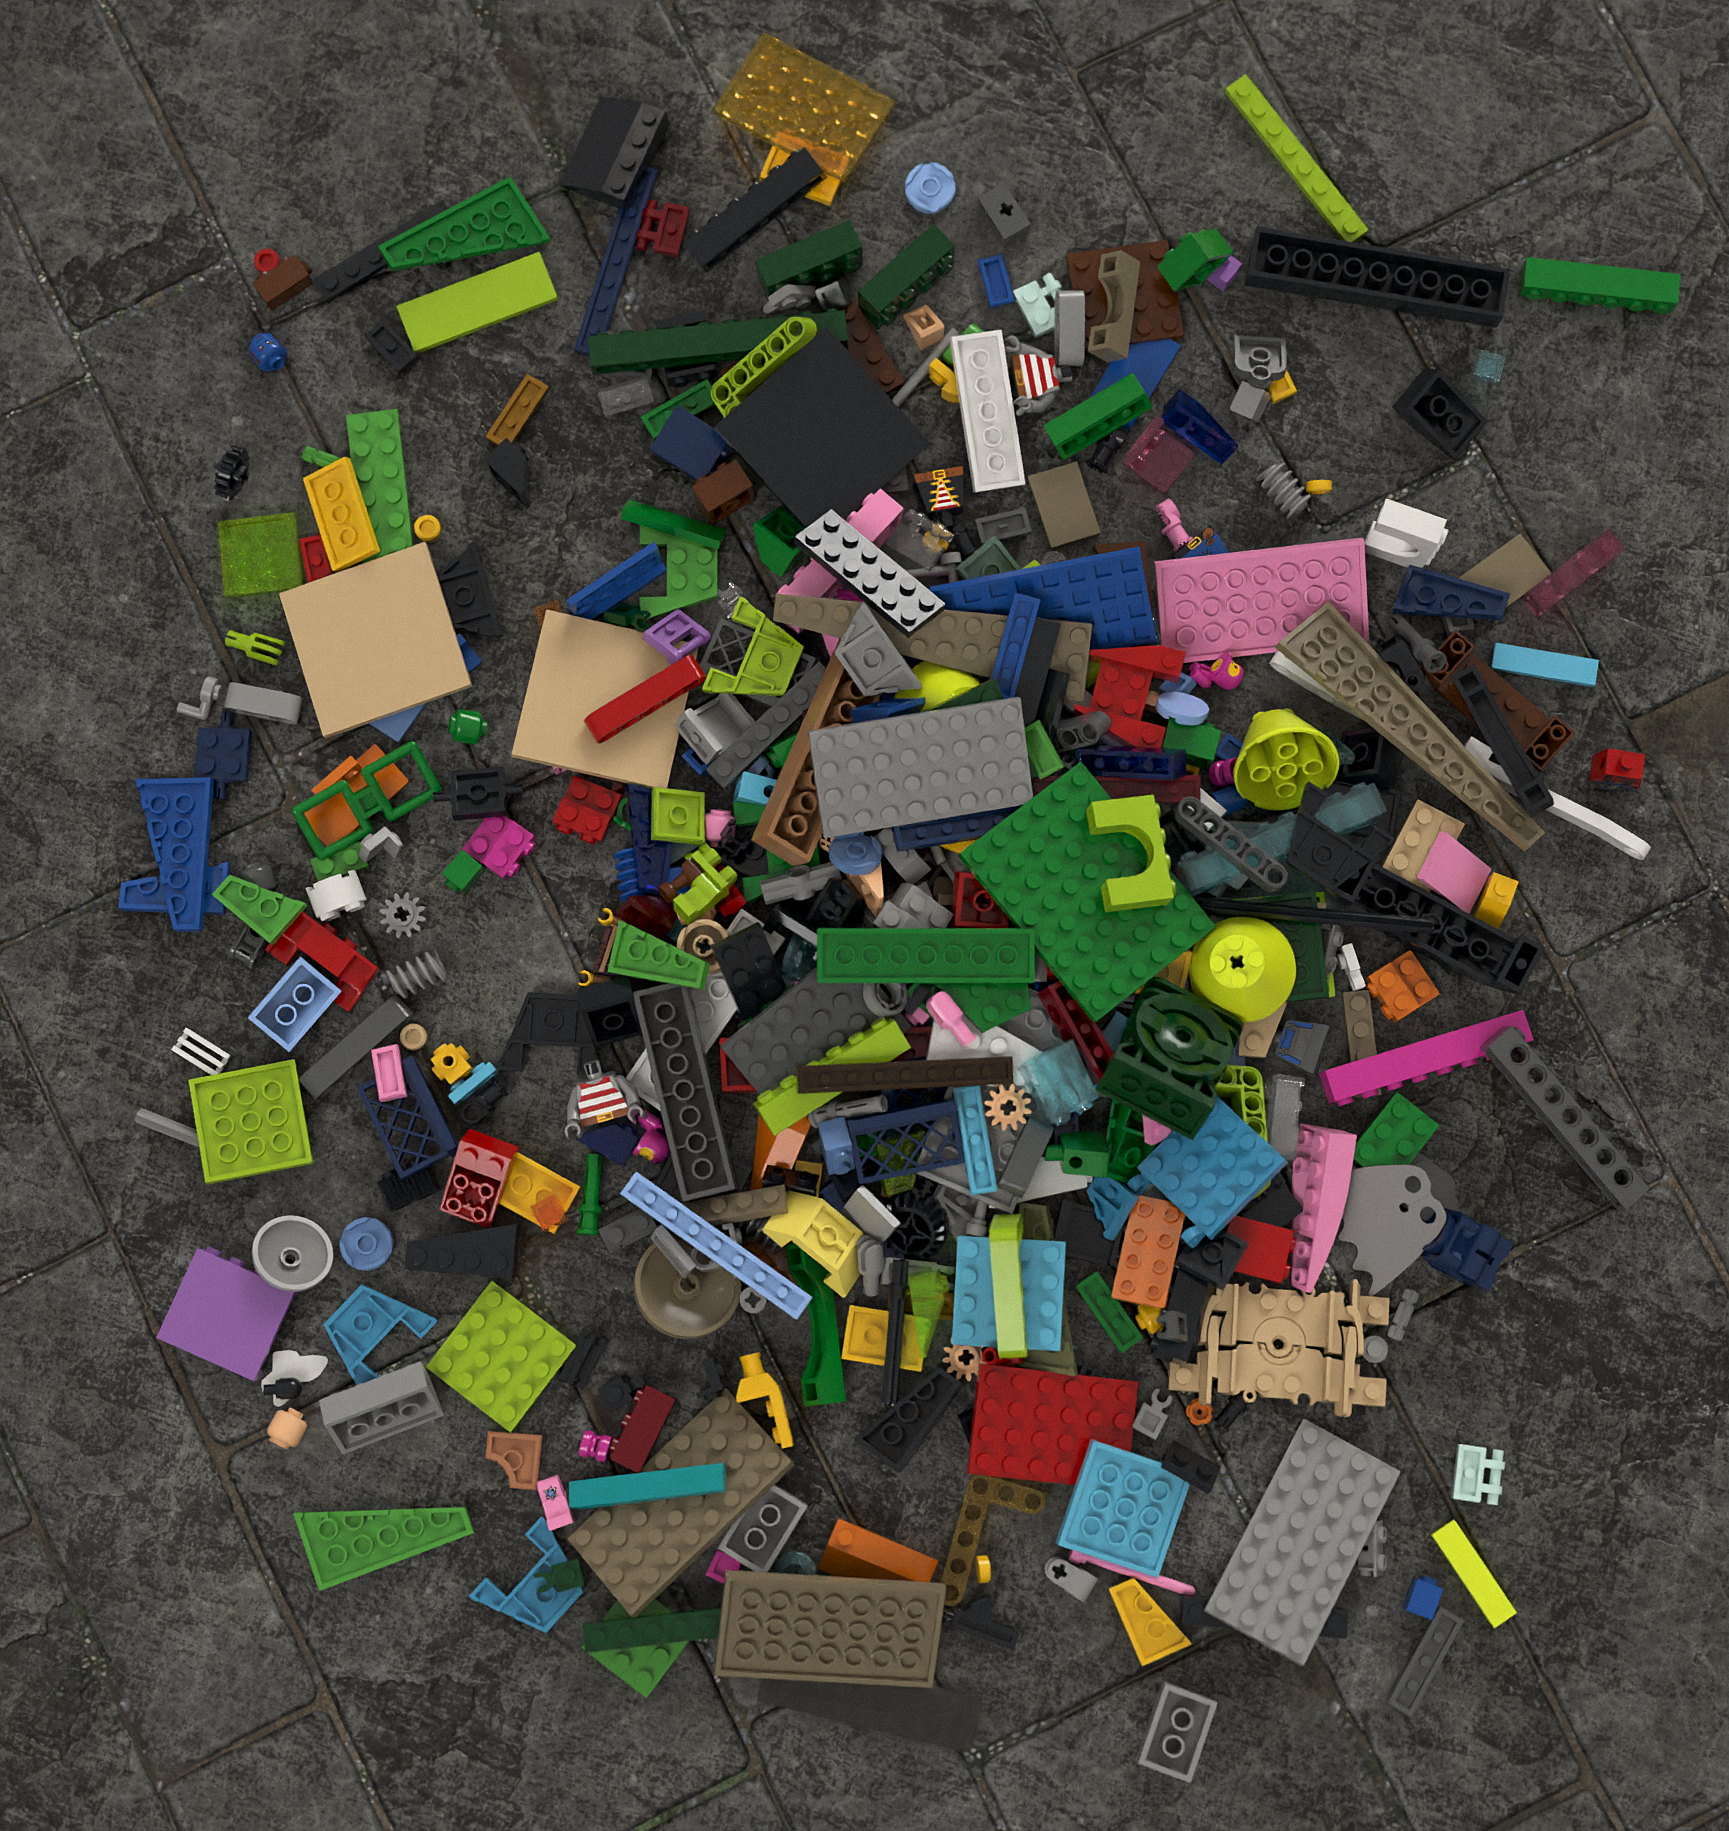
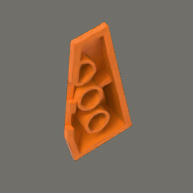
M808 1115L775 1136L769 1131L761 1116H758L751 1190L762 1189L763 1183L761 1181L767 1165L781 1166L793 1170L812 1128Z
M838 1518L817 1569L836 1577L930 1582L938 1560Z

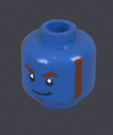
M272 333L256 335L251 340L249 347L250 357L261 370L267 372L280 369L284 365L288 354L286 347Z

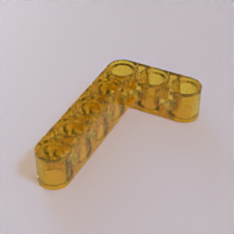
M974 1474L970 1477L940 1583H945V1587L948 1585L956 1586L958 1588V1596L953 1600L945 1598L944 1604L953 1606L962 1600L988 1503L992 1502L1026 1513L1036 1514L1045 1506L1044 1495L1039 1490L993 1476ZM978 1478L985 1479L988 1484L987 1490L981 1494L974 1492L972 1488L973 1482ZM1003 1486H1010L1014 1491V1495L1009 1501H1003L999 1498V1490ZM1031 1493L1037 1494L1040 1499L1039 1505L1034 1509H1030L1025 1505V1498ZM969 1505H977L980 1508V1516L975 1520H970L965 1516V1510ZM964 1531H968L973 1535L972 1544L966 1547L958 1543V1536ZM956 1558H961L966 1563V1568L961 1573H955L950 1568L951 1562Z

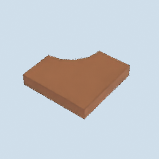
M488 1431L485 1458L496 1461L504 1468L509 1477V1488L538 1490L537 1482L539 1479L543 1435Z

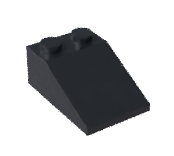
M1424 368L1392 406L1408 425L1453 460H1456L1488 422L1440 369Z

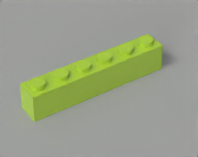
M889 1016L886 1018L880 1017L873 1021L871 1028L865 1032L859 1031L849 1037L848 1043L841 1047L835 1046L826 1052V1057L818 1062L816 1060L805 1066L889 1062L911 1047L895 1020ZM791 1075L780 1082L781 1086L775 1090H767L757 1097L758 1101L753 1103L769 1131L775 1136L842 1092L798 1094L797 1075L795 1077Z

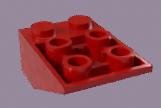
M469 1129L460 1140L439 1210L490 1228L513 1170L519 1147Z

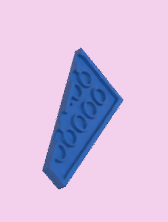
M211 777L135 779L142 799L140 800L142 809L145 811L148 823L147 828L155 860L159 866L161 883L165 889L166 903L173 930L176 932H202L214 780Z

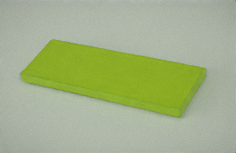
M537 252L397 305V309L413 350L418 354L558 300L541 254Z

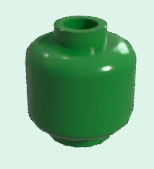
M458 709L454 715H450L448 735H452V739L455 742L477 744L480 737L486 736L487 721H483L480 712Z

